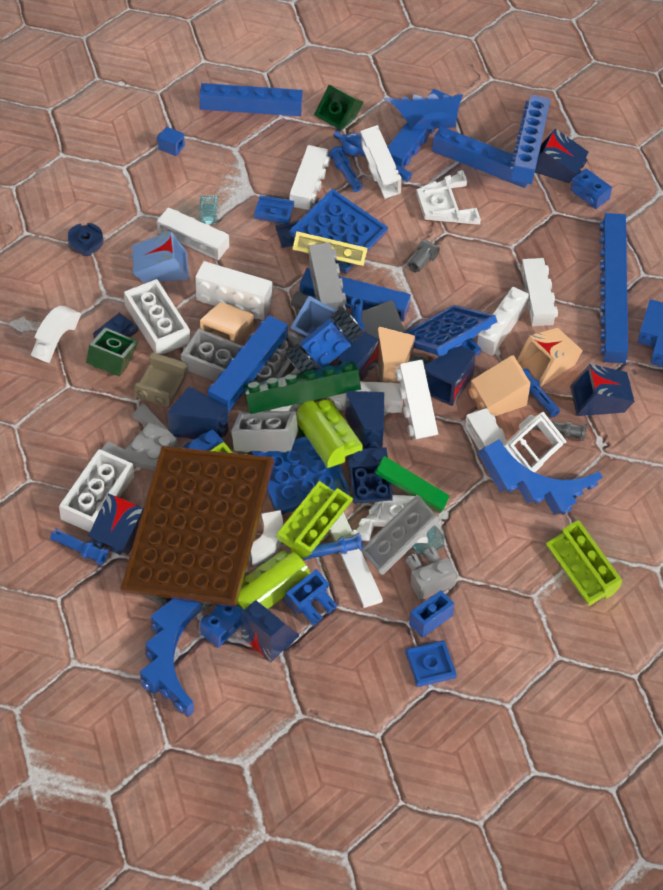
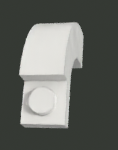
M66 306L54 308L43 320L34 337L37 341L31 356L50 363L60 337L67 330H75L81 313Z
M281 510L261 514L263 534L258 540L253 542L248 560L251 561L252 567L267 562L280 549L282 542L275 538V536L283 526Z

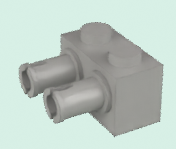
M430 547L432 552L428 548L423 553L430 565L423 567L417 554H412V556H408L405 560L412 571L410 585L419 600L436 594L440 590L443 591L455 586L457 574L448 558L440 559L434 547Z

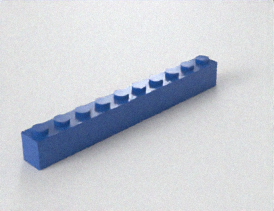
M605 213L604 220H600V230L603 231V233H600V244H603L600 247V257H603V260L600 261V271H603V274L601 273L600 284H603V287L600 289V298H603V301L600 303V312H603L600 318V326H603L600 332V340H603V344L601 343L600 355H603V362L626 364L628 355L626 214Z

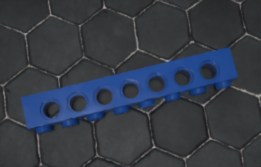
M531 95L530 101L526 100L509 170L512 173L511 180L532 184L551 100L549 98Z

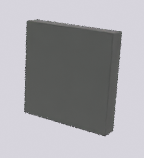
M393 300L362 311V322L364 323L365 332L377 338L379 327L405 333Z

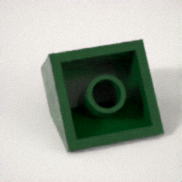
M328 85L314 115L332 126L343 130L357 117L364 101L336 86Z
M104 328L89 344L86 363L120 377L128 367L138 341Z

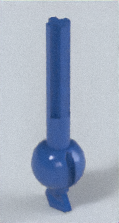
M338 130L334 132L333 138L339 139L342 142V149L347 155L358 156L360 154L366 158L361 147L360 134L349 133L345 135L341 134ZM395 163L398 175L401 176L402 180L408 182L412 178L413 173Z

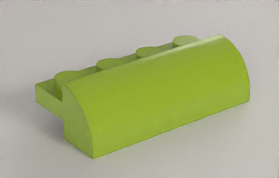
M330 398L316 403L313 400L304 402L296 412L297 424L327 468L344 463L345 456L362 451L361 442Z
M319 481L278 531L275 538L290 547V553L295 552L302 558L308 557L351 504L353 498L337 488L334 491Z
M579 520L562 529V534L546 543L547 548L588 606L604 597L606 599L610 598L620 588L622 584L621 577Z
M282 550L243 579L237 605L244 610L254 600H257L269 609L284 598L290 589L310 574L306 564L295 552L289 554Z

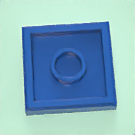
M445 640L405 649V654L417 687L457 677Z

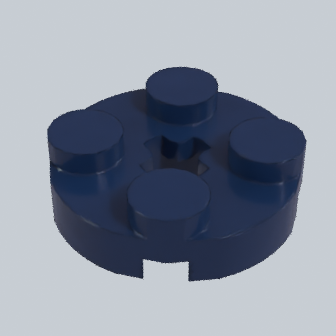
M92 223L82 226L77 224L68 232V246L74 252L83 256L92 255L104 243L101 228Z

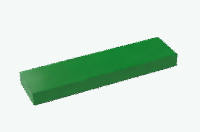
M386 456L382 457L375 471V474L412 496L418 495L428 506L440 513L444 510L450 495Z

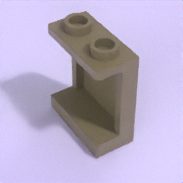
M152 352L149 357L150 365L140 383H135L134 385L135 397L170 408L187 376V363Z

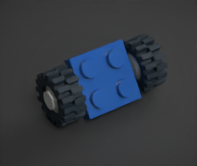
M341 307L331 316L338 324V328L328 319L300 342L308 353H305L298 344L285 353L300 373L306 370L318 369L312 362V359L323 368L348 349L351 344L342 335L343 332L352 342L364 333L344 307Z

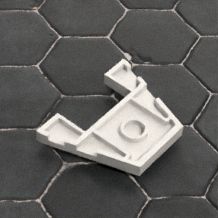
M463 170L458 171L452 177L450 175L444 177V180L438 183L435 181L417 189L416 195L425 220L480 224L481 219L477 208L458 210L451 188L467 186Z
M392 495L393 501L375 502L369 510V515L359 522L360 526L357 530L354 529L351 536H356V533H360L362 541H370L373 527H384L415 496ZM427 533L416 543H428Z

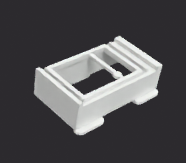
M378 125L361 130V147L369 163L368 169L374 182L377 181L384 199L401 194L402 178L398 175V170H396L395 163Z
M542 412L536 416L529 415L519 424L520 430L503 445L519 463L529 470L536 472L567 441L545 413ZM535 425L540 428L552 444L539 459L526 444V440L522 439ZM519 440L521 445H524L536 460L531 466L514 447Z

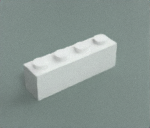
M307 146L290 192V200L294 201V207L310 210L312 204L316 203V192L320 191L321 179H324L326 174L325 167H329L330 164L328 149Z
M167 208L157 220V231L159 234L171 231L181 244L216 260H219L229 248L228 234L192 217H188L177 210Z
M544 258L522 259L521 275L524 290L529 294L527 304L532 326L554 325L555 317H558L557 306L554 307L553 304L555 296L554 293H551L552 282L551 279H548V265H545Z
M515 287L511 288L493 313V315H496L497 322L491 325L490 329L481 331L478 334L477 345L481 348V351L491 356L495 354L526 310L528 293Z
M423 360L398 365L395 374L397 381L400 380L401 384L399 393L405 403V407H403L404 416L409 421L407 426L408 435L412 436V440L438 435Z
M360 381L361 390L357 391L384 392V412L402 413L403 399H401L399 393L400 383ZM346 393L327 397V399L330 398L338 410H345Z
M487 408L466 415L465 427L479 450L499 439L503 444L507 442L503 430L496 424L495 416L490 414Z

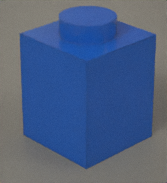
M167 126L157 136L158 149L171 155L177 156L185 146L184 133Z

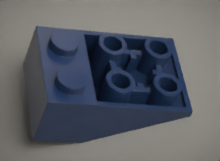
M387 447L362 449V451L347 455L349 481L354 503L393 501L391 483L375 474L382 457L386 456L388 458Z

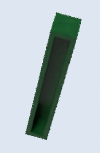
M346 361L339 365H328L321 369L306 370L299 374H288L281 378H270L263 382H251L243 386L248 411L250 414L344 394L346 391L361 390V384L355 362Z

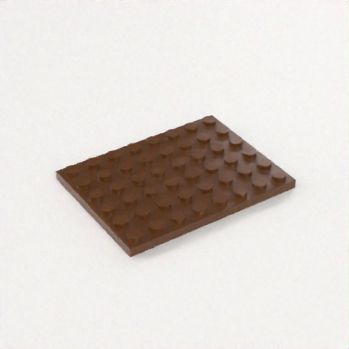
M162 446L121 585V591L124 593L236 607L274 465L273 457Z

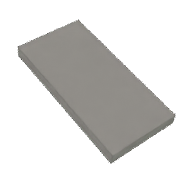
M416 495L361 551L378 572L383 575L440 519Z

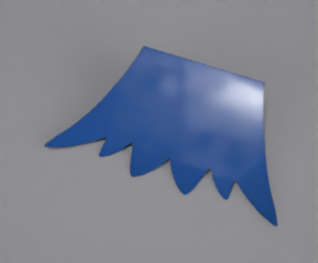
M415 94L413 95V101L402 96L403 101L396 98L382 99L390 102L400 111L411 130L436 129L441 126L455 128L463 94L455 95L450 99L448 94H446L441 100L435 94L429 95L427 100Z

